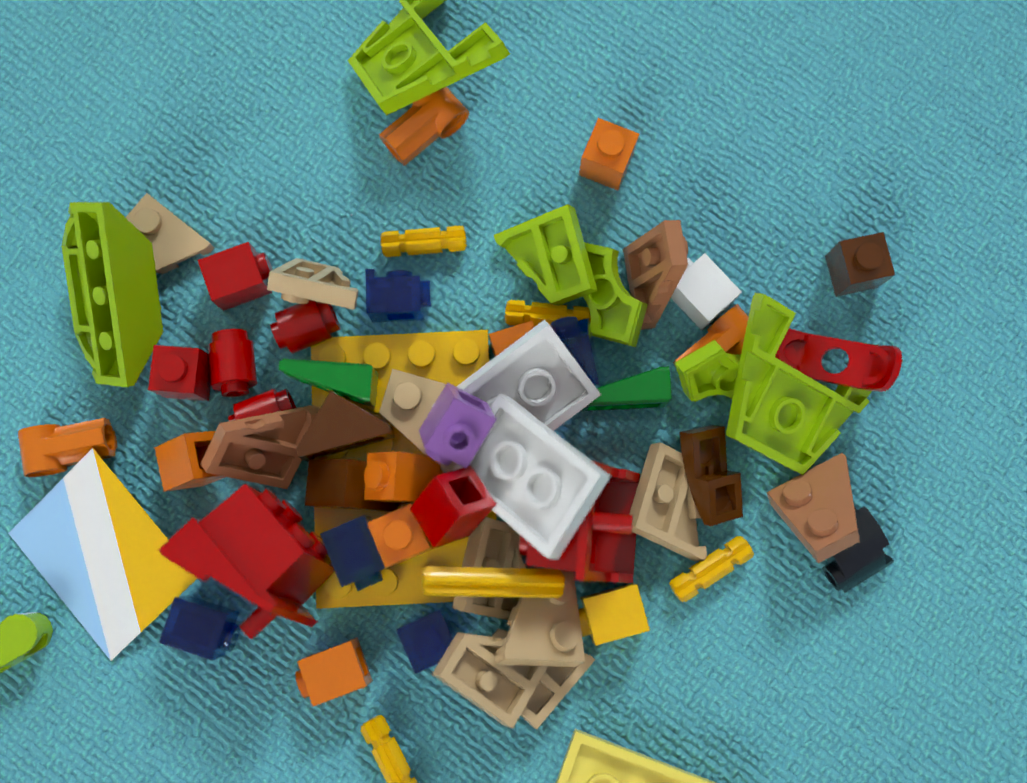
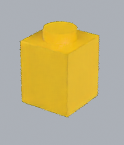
M631 583L580 597L583 608L579 609L582 637L591 635L595 646L650 631L637 584Z

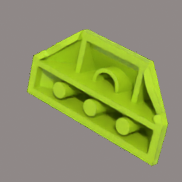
M70 202L68 209L70 217L65 224L61 246L75 336L86 360L93 367L92 375L96 384L119 387L134 386L153 352V346L157 345L163 334L152 242L110 202Z

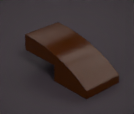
M708 425L681 431L680 442L685 473L692 498L704 525L714 526L743 517L741 473L727 470L725 426Z

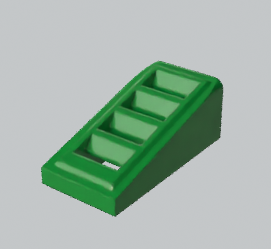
M284 358L279 360V370L291 379L327 392L332 391L341 397L367 406L375 407L378 372L371 364Z
M662 366L598 387L597 390L601 395L580 410V412L664 408L672 400L670 367Z

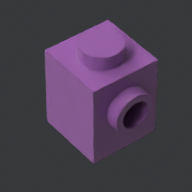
M447 382L420 427L419 433L428 456L443 465L449 466L451 462H454L467 469L497 419L487 402Z

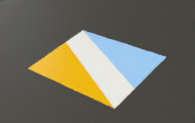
M93 448L8 533L110 661L198 579L162 556L158 549L168 541V538Z

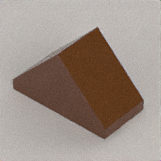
M330 391L296 450L298 458L309 461L395 438L393 428L388 423Z
M353 459L309 460L305 506L388 512L398 509V503L364 500V472L367 461Z

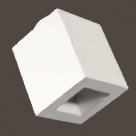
M705 253L695 262L687 258L688 266L671 296V299L701 331L727 309L742 293Z

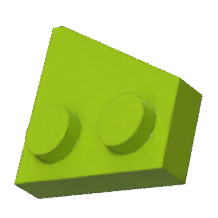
M566 204L494 234L495 242L508 251L517 261L516 265L527 277L534 280L538 290L551 304L559 306L598 291L575 208L571 205Z

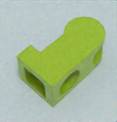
M38 612L14 614L6 617L0 623V674L41 651L49 644L53 628L50 620L45 615Z

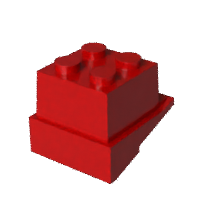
M591 460L611 477L559 559H547L521 535L519 553L520 555H527L526 565L573 571L575 572V580L633 583L636 533L632 532L633 515H629L641 474Z
M246 483L201 521L194 517L191 518L158 549L164 558L199 580L206 582L212 577L259 606L239 625L242 632L250 639H254L277 616L313 627L318 621L312 617L303 604L337 569L326 557L331 553V549L316 533L312 531L309 534L298 524L303 518L285 499L280 501L267 488L261 493Z

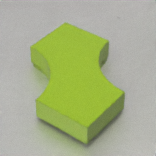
M584 242L598 290L583 296L591 316L590 335L636 347L648 304L635 299L623 286L618 273L619 251Z
M713 340L675 362L683 392L691 402H696L713 395L728 396L732 400L741 354L726 353Z

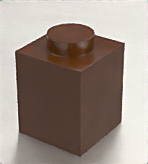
M884 232L839 241L825 255L836 297L878 288L895 276Z

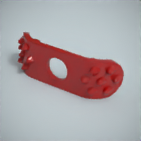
M791 328L788 329L775 355L777 359L813 380L880 392L889 390L893 386L901 371L902 352L899 347L843 340L809 334ZM841 349L848 354V365L840 373H829L823 368V357L830 350Z

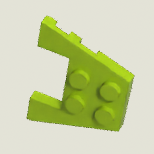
M400 0L399 2L403 7L389 24L381 21L347 61L387 116L510 55L508 49L485 22L450 50H446L422 20L446 0Z
M755 293L751 301L726 436L788 469L804 475L841 434L838 428L853 412L860 413L870 402L867 397L872 391L838 385L834 392L777 359L775 355L796 313L766 294Z

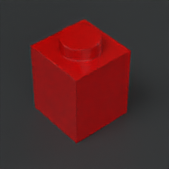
M249 242L197 260L211 301L223 311L273 293L267 290L269 272L273 270L265 252L259 254Z
M154 345L148 390L165 398L209 401L211 376L208 354L200 348Z
M468 466L467 469L460 468L434 476L410 507V511L433 548H437L470 536L497 504L472 466Z

